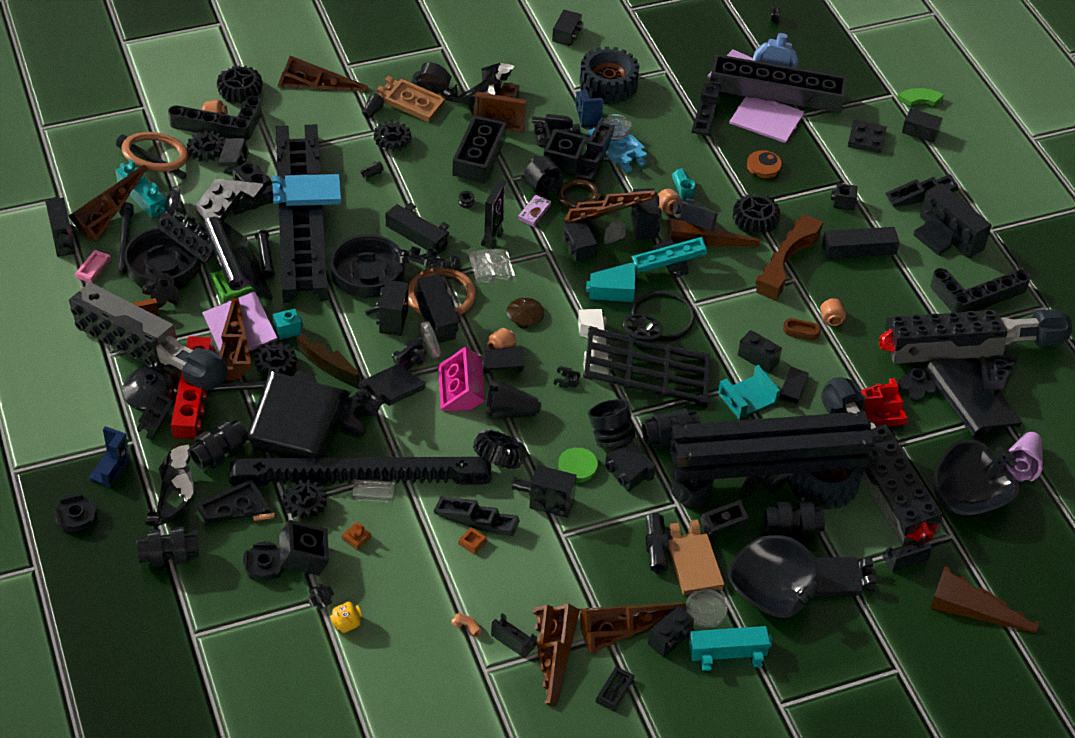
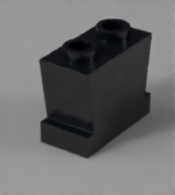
M633 440L626 443L623 448L606 453L605 467L607 471L612 473L618 483L624 486L628 492L645 479L647 481L654 479L656 465Z

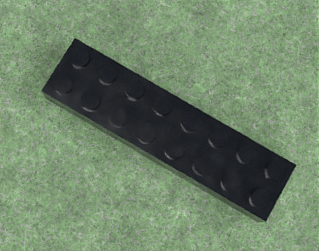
M715 54L710 77V84L721 85L720 92L841 113L847 77L719 54Z

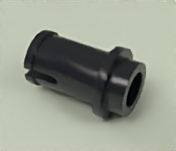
M374 161L372 165L361 169L360 173L364 180H367L376 174H382L384 167L380 161Z

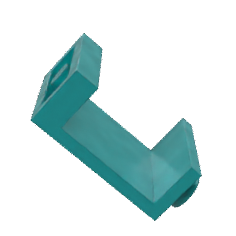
M757 365L755 366L753 377L734 385L727 378L720 381L718 394L740 420L778 403L780 389L769 378L767 372Z

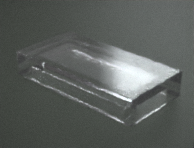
M354 480L352 500L393 503L395 482Z

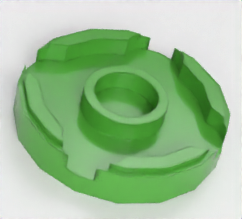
M574 447L567 449L559 457L558 470L576 474L577 483L589 481L597 472L598 460L587 449Z

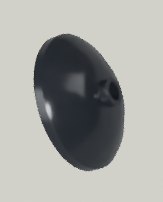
M144 366L127 376L122 386L123 397L128 405L139 411H145L155 392L173 400L172 404H174L180 378L170 368L163 367L161 370H157L153 367Z

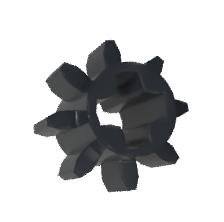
M323 583L309 590L310 596L307 600L311 607L317 606L320 610L333 602L331 596L335 594L330 586L324 587Z

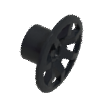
M634 314L627 316L623 320L622 325L625 332L636 339L655 340L663 333V327L660 322L647 315ZM635 318H642L641 323H638ZM646 319L651 320V321H653V322H650V323L647 325V324H646ZM630 320L633 324H626V322Z

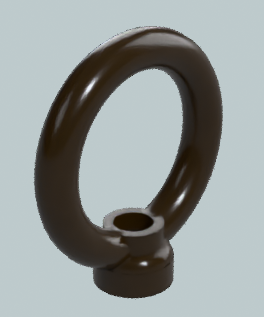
M583 179L567 181L560 186L557 192L559 202L571 209L576 208L578 203L569 201L564 196L565 191L571 187L582 186L592 191L588 200L584 202L602 201L604 198L602 194H599V190L594 183Z

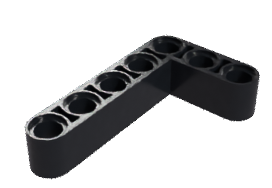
M250 96L245 100L237 117L178 105L170 107L168 115L170 126L175 129L195 133H204L205 130H207V133L214 131V135L219 133L220 137L227 139L245 138V141L251 138L259 122L262 108L260 98Z
M937 268L933 273L930 287L951 312H975L1025 293L1031 275L1028 271L1017 270L965 290L947 269Z

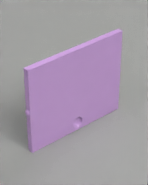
M746 96L741 105L738 106L729 124L786 143L794 129L797 128V124L805 111L776 101Z
M254 291L239 297L249 352L264 346L266 343L269 344L277 341V336L256 292ZM232 301L202 312L219 351L223 343L221 338Z

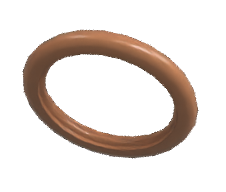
M136 133L127 137L121 146L122 153L128 161L131 159L137 167L145 164L149 171L169 172L177 170L185 165L189 158L188 150L183 143L174 137L162 133ZM139 141H160L176 148L180 153V157L178 160L170 163H152L136 157L131 152L130 147Z
M441 267L429 268L416 274L410 280L409 305L420 315L422 314L415 299L417 282L420 278L440 274V276H448L460 281L467 291L464 303L454 309L455 312L458 311L460 316L472 307L476 298L474 284L470 278L458 270Z

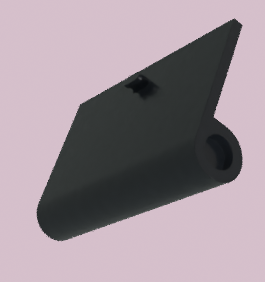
M219 217L206 219L203 226L229 288L233 291H238L249 285L269 300H272L273 296L260 269L259 260L255 257L248 239Z
M974 358L934 360L927 365V375L974 439L983 438L989 433L991 428L1019 426L1022 424L998 390L984 389L981 369Z

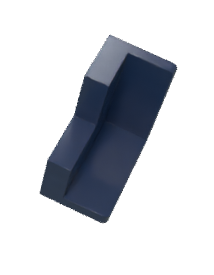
M587 90L576 92L575 106L581 127L597 126L599 122L602 123L603 98L589 99Z
M105 426L103 434L107 452L90 474L89 479L110 488L129 462L130 453L126 433Z

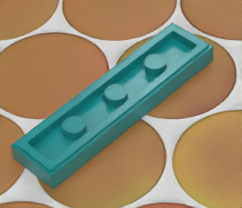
M700 237L632 256V260L635 263V269L638 274L708 253L703 238Z

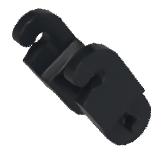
M563 366L557 368V372L560 373L562 370L566 378L554 379V385H557L558 382L559 386L568 388V386L577 387L579 385L577 379L581 377L580 372Z

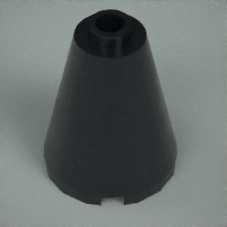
M492 381L494 386L491 385L489 388L486 406L490 407V412H486L487 418L534 417L536 413L540 412L541 402H538V397L501 381Z

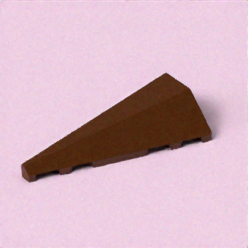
M291 55L277 85L280 87L367 91L368 88L367 85Z
M145 164L68 215L78 231L92 241H97L127 200L131 191L139 183L141 177L148 170Z
M656 190L607 194L605 200L578 202L576 208L569 209L565 222L570 223L584 219L587 222L658 197Z
M667 218L668 233H670V238L673 241H689L702 237L703 241H705V246H759L760 240L718 229L710 231L685 221Z
M232 298L221 336L223 343L219 353L228 368L225 380H238L251 368V359L239 298Z
M945 566L930 609L1036 633L1039 622L1033 623L1023 617L1024 613L1021 611L1014 612L1007 607L1006 602L981 587H973L967 583L965 577L958 578L950 573V568Z
M686 603L580 608V630L588 652L591 654L596 653L597 650L606 646L609 647L616 641L628 638L654 626L655 623L660 622L678 606L686 611Z
M547 604L533 608V614L537 618L535 630L539 634L537 647L540 670L544 672L545 681L542 682V685L546 689L547 699L545 704L557 705L580 609L571 604L556 607Z

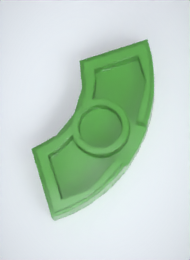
M913 88L899 93L897 99L910 107L915 104H928L934 107L943 99L944 94L932 89Z

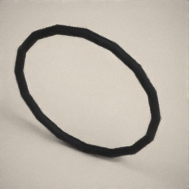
M653 291L642 295L634 303L631 311L632 315H634L637 305L643 299L653 295H668L684 302L691 313L689 325L678 333L661 335L659 337L661 339L675 338L685 334L693 326L695 320L694 310L690 303L680 295L667 291Z

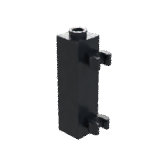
M408 203L405 208L396 204L385 213L386 227L425 250H437V254L446 249L448 245L447 236L450 233L447 231L450 227L447 223L443 222L439 227L434 226L416 215V212L413 211L416 205Z

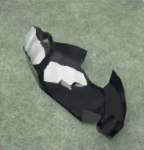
M497 63L481 68V83L458 96L456 84L452 89L446 88L444 93L440 91V96L451 102L474 106L475 96L473 97V94H476V92L499 95L502 81L508 79L514 66Z
M189 445L179 446L169 451L158 468L162 485L157 512L154 508V512L147 513V526L157 527L169 523L184 514L190 507L189 500L193 496L194 484L191 470L188 466L191 458ZM173 490L178 491L179 497H183L182 503L177 508L166 501Z

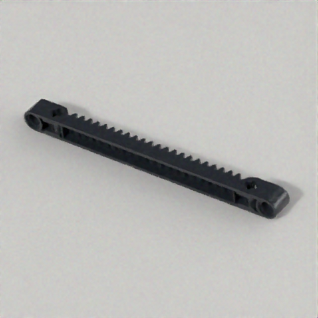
M482 457L234 459L230 462L229 483L237 486L252 479L256 487L267 485L270 481H274L275 485L282 481L283 485H285L287 481L295 483L296 480L298 482L299 480H306V482L310 480V483L312 480L318 483L322 480L324 484L328 480L332 484L336 480L340 484L344 480L348 484L352 480H355L356 484L360 480H363L364 484L368 480H371L372 484L376 480H379L380 484L384 480H387L388 484L395 480L397 484L401 479H403L404 483H407L409 479H411L412 483H415L417 479H419L420 483H423L425 479H427L428 483H431L432 479H435L436 483H439L440 479H443L444 483H447L448 479H452L456 484L483 485L492 480V463L483 460Z

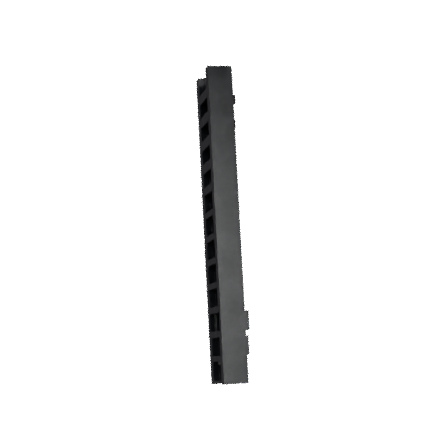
M317 124L304 125L305 138L289 139V126H276L277 176L285 179V176L320 175ZM286 202L279 203L283 303L291 302L292 296H297L296 291L313 290L314 295H318L320 301L328 300L322 205L286 206Z

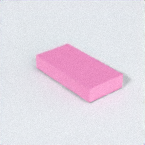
M94 250L75 273L76 278L93 283L111 261V255Z

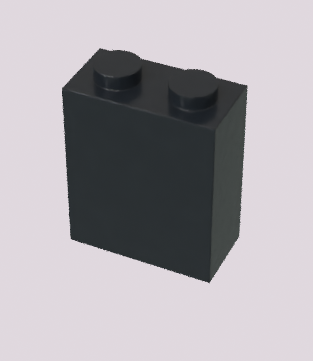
M64 197L46 200L57 257L75 254Z

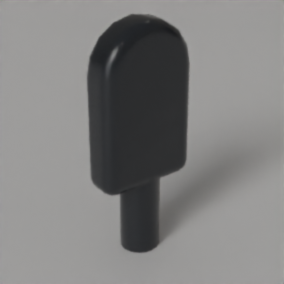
M546 114L545 118L532 117V123L534 124L539 122L544 124V122H547L549 130L570 129L573 124V120L570 117L563 115Z

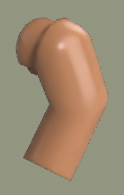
M457 613L451 620L454 627L460 628L462 624L466 626L474 637L482 633V629L473 617Z

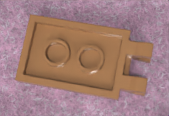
M387 76L385 79L387 83L385 87L380 85L377 88V92L383 97L385 104L426 122H430L445 103V99L438 94L403 79L397 81L390 76Z
M698 520L690 521L689 534L681 535L678 523L670 524L671 531H669V536L671 540H668V550L683 596L723 589L724 582L708 535L701 534Z

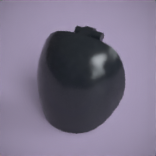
M972 439L961 440L951 445L939 461L933 478L934 491L940 503L956 514L975 515L996 510L1012 501L1019 493V485L1006 467L1008 464L1012 469L1018 464L1013 459L1014 456L1009 450L1006 451L1001 445L996 449L1000 455L998 458L985 444Z
M776 535L763 536L750 542L736 556L729 567L728 579L736 591L756 609L774 617L787 618L797 614L816 595V590L819 587L820 568L811 552L795 539Z

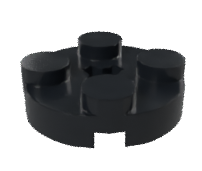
M71 494L60 500V504L54 509V516L58 526L64 532L71 533L92 527L95 524L97 510L95 502L90 497L88 499L83 497L82 494ZM74 510L80 512L77 515H72Z
M258 542L249 551L247 549L243 555L244 570L251 580L266 581L278 579L284 568L280 567V549L272 542ZM264 558H266L268 561V563L262 564L260 562Z

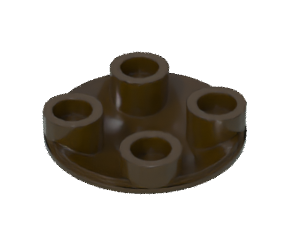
M518 298L508 305L507 316L511 321L518 324L520 328L526 329L529 325L536 324L544 318V308L538 301L532 298Z

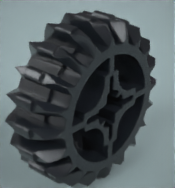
M240 65L238 67L232 66L231 69L226 68V71H221V74L218 75V92L222 99H226L227 102L232 101L233 104L235 102L241 104L250 96L258 97L262 91L263 81L261 74L257 70H253L252 67L247 68L246 65L244 67H240Z
M754 193L752 196L747 194L746 197L742 196L741 199H737L733 206L732 216L739 229L743 228L744 232L750 231L751 234L754 232L759 235L760 232L766 234L767 231L771 232L772 229H776L780 221L781 212L774 199L770 200L769 196L763 197L762 194L759 196Z
M487 429L478 433L473 445L474 451L483 460H487L489 463L495 464V466L498 465L508 469L520 468L527 453L526 447L521 442H518L517 439L505 433Z

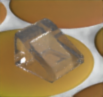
M613 220L605 230L604 242L609 244L624 238L626 225Z

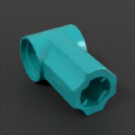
M683 168L677 169L672 173V179L679 192V196L681 199L693 201L695 198V182L690 179L687 171H684Z

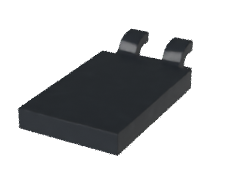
M498 179L485 202V229L481 246H485L486 242L491 244V249H495L497 245L496 233L497 237H501L503 234L502 223L504 221L506 181Z
M396 364L359 382L358 386L361 389L356 392L355 396L363 399L368 394L373 395L376 399L370 405L377 409L382 404L391 406L424 390L426 382Z
M856 557L815 558L820 568V580L814 597L861 596L862 590L875 591L876 575H868L863 578V574L872 573L871 567L874 565L872 558H865L857 562Z

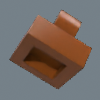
M355 522L342 534V540L356 550H359L371 538V533L359 522Z

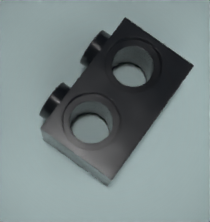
M251 161L233 169V179L235 181L262 183L265 187L272 185L270 177L265 175L259 166Z

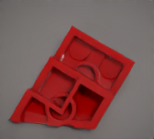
M895 378L889 379V383L885 385L876 384L873 387L861 390L865 399L863 410L866 413L867 419H870L876 427L885 424L887 427L907 425V416L903 410V401L899 395V386Z

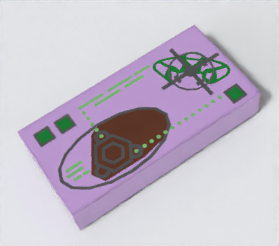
M535 195L519 214L518 220L534 227L551 206V201Z

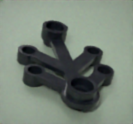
M410 246L409 251L399 249L398 252H394V260L403 264H408L410 260L425 266L433 264L441 268L460 270L461 258L457 256H450L449 259L436 258L438 251L434 249H427L426 253L421 255V249Z

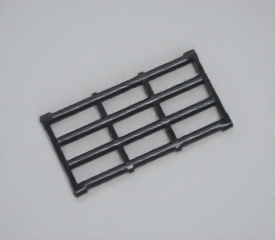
M589 326L583 378L707 406L710 353H700L670 346V344L640 340L632 336ZM593 336L628 343V349L625 350L592 342ZM633 345L663 351L664 358L634 352ZM596 350L626 357L627 361L626 364L593 357L591 356V351ZM670 353L704 361V367L669 360ZM632 359L663 366V373L632 366ZM590 364L626 372L625 379L590 371ZM669 367L703 375V382L668 374ZM631 373L663 380L662 387L630 380ZM668 382L702 389V396L668 389Z

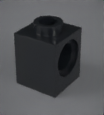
M837 183L836 189L831 192V200L834 201L833 208L854 210L858 186Z

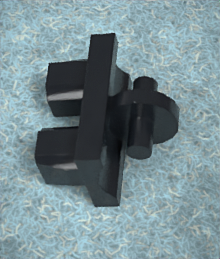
M417 337L414 341L408 340L401 352L395 351L392 354L394 363L407 371L415 363L423 364L425 362L424 355L427 354L422 344L423 339Z

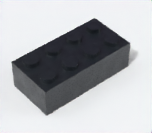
M473 115L453 158L452 176L486 183L506 139L507 123Z
M942 183L926 191L920 217L926 221L927 215L931 213L955 233L952 245L968 258L983 251L992 224Z

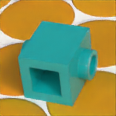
M295 309L273 314L274 328L279 340L301 335L303 320L301 315H297Z

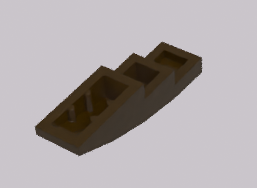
M304 334L297 337L298 350L310 362L334 378L356 388L359 387L360 373L338 350L330 353L321 342L313 345Z

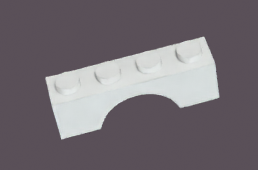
M602 309L579 310L578 325L580 336L588 339L589 326L597 327L601 330L606 328V317L602 316ZM593 336L592 342L606 345L608 339ZM596 350L591 351V356L612 361V359H608L609 353ZM586 351L584 352V363H583L584 369H585ZM590 364V371L608 375L609 370H612L611 368Z

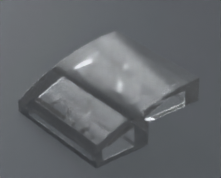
M485 249L470 252L469 257L476 281L493 283L495 278L513 280L515 274L507 250Z

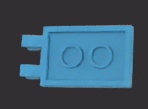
M618 120L607 123L615 125V130L606 155L615 164L620 162L626 173L632 171L629 163H632L634 158H636V162L640 167L647 165V162L644 160L647 157L645 147ZM595 128L588 130L589 137H591Z
M339 174L285 176V179L280 176H272L274 204L286 202V206L341 204Z

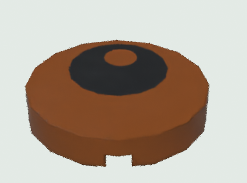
M756 151L750 154L747 159V169L749 172L757 174V177L760 178L775 177L781 170V159L773 152Z

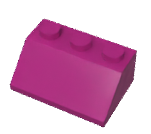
M464 347L438 365L441 410H472L485 401L482 357Z

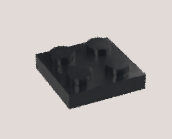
M853 120L848 147L881 153L887 126Z

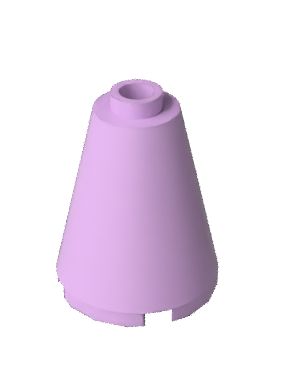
M1028 432L1009 449L1014 456L1013 459L1018 464L1012 469L1008 464L1006 465L1015 479L1020 482L1024 480L1034 481L1039 477L1043 469L1042 438L1035 432Z

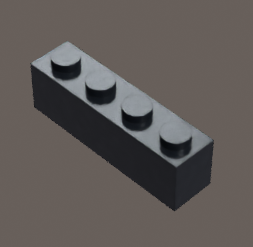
M895 227L825 231L822 245L827 259L896 255L900 241Z

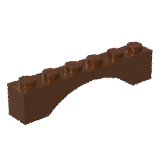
M803 214L800 220H796L793 230H789L785 242L782 241L778 252H774L770 264L767 263L763 274L758 275L755 282L757 285L756 293L775 301L784 290L786 280L784 272L785 262L795 252L815 244L821 235L822 221Z

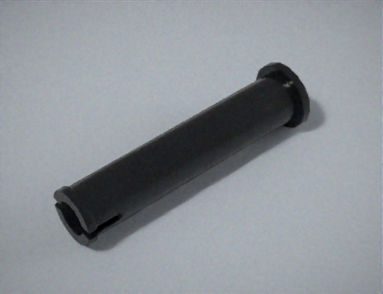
M259 230L255 233V238L258 240L263 276L269 279L275 275L268 240L269 232L267 230Z

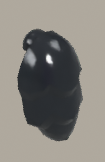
M174 188L168 193L165 202L167 212L174 213L176 211L183 214V209L178 208L180 188Z

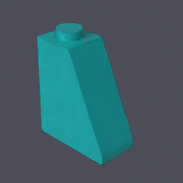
M628 263L591 273L590 281H586V292H589V300L633 302L635 293V263Z

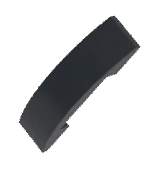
M704 82L691 133L709 135L721 85Z

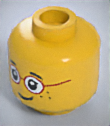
M351 602L335 607L332 610L333 615H330L336 631L340 630L342 633L358 628L361 625L360 618L363 617L360 607L358 605L354 607Z

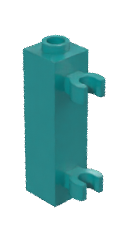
M129 159V163L126 165L123 162L120 163V168L116 169L117 182L137 169L136 164L131 159ZM143 175L139 183L131 191L130 196L151 218H154L166 211V198L159 192V187L154 182L151 184Z
M766 626L690 631L688 645L691 661L701 660L702 670L711 671V665L715 659L752 657L753 667H762L761 661H764L763 656H767L769 647H772V636L767 633Z

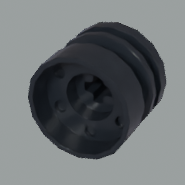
M622 399L608 400L593 406L589 410L588 416L591 426L594 428L593 433L597 446L601 448L618 447L635 438L636 431L633 427L634 423L630 419L631 412L627 401Z

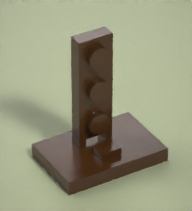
M503 82L499 95L476 92L474 115L506 122V130L524 132L527 100L517 99L520 85Z

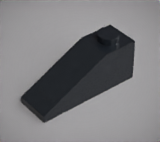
M677 198L673 206V216L714 231L718 213L698 202Z

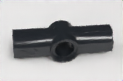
M651 513L646 516V552H649L650 570L655 573H663L669 567L667 556L668 534H665L664 517L659 513Z

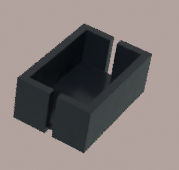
M440 274L418 279L415 293L416 302L434 345L455 339L460 322V315L458 311L455 312L453 307V298L446 291V281L442 280Z

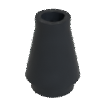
M376 93L370 95L362 115L368 119L371 118L373 114L384 106L383 97Z

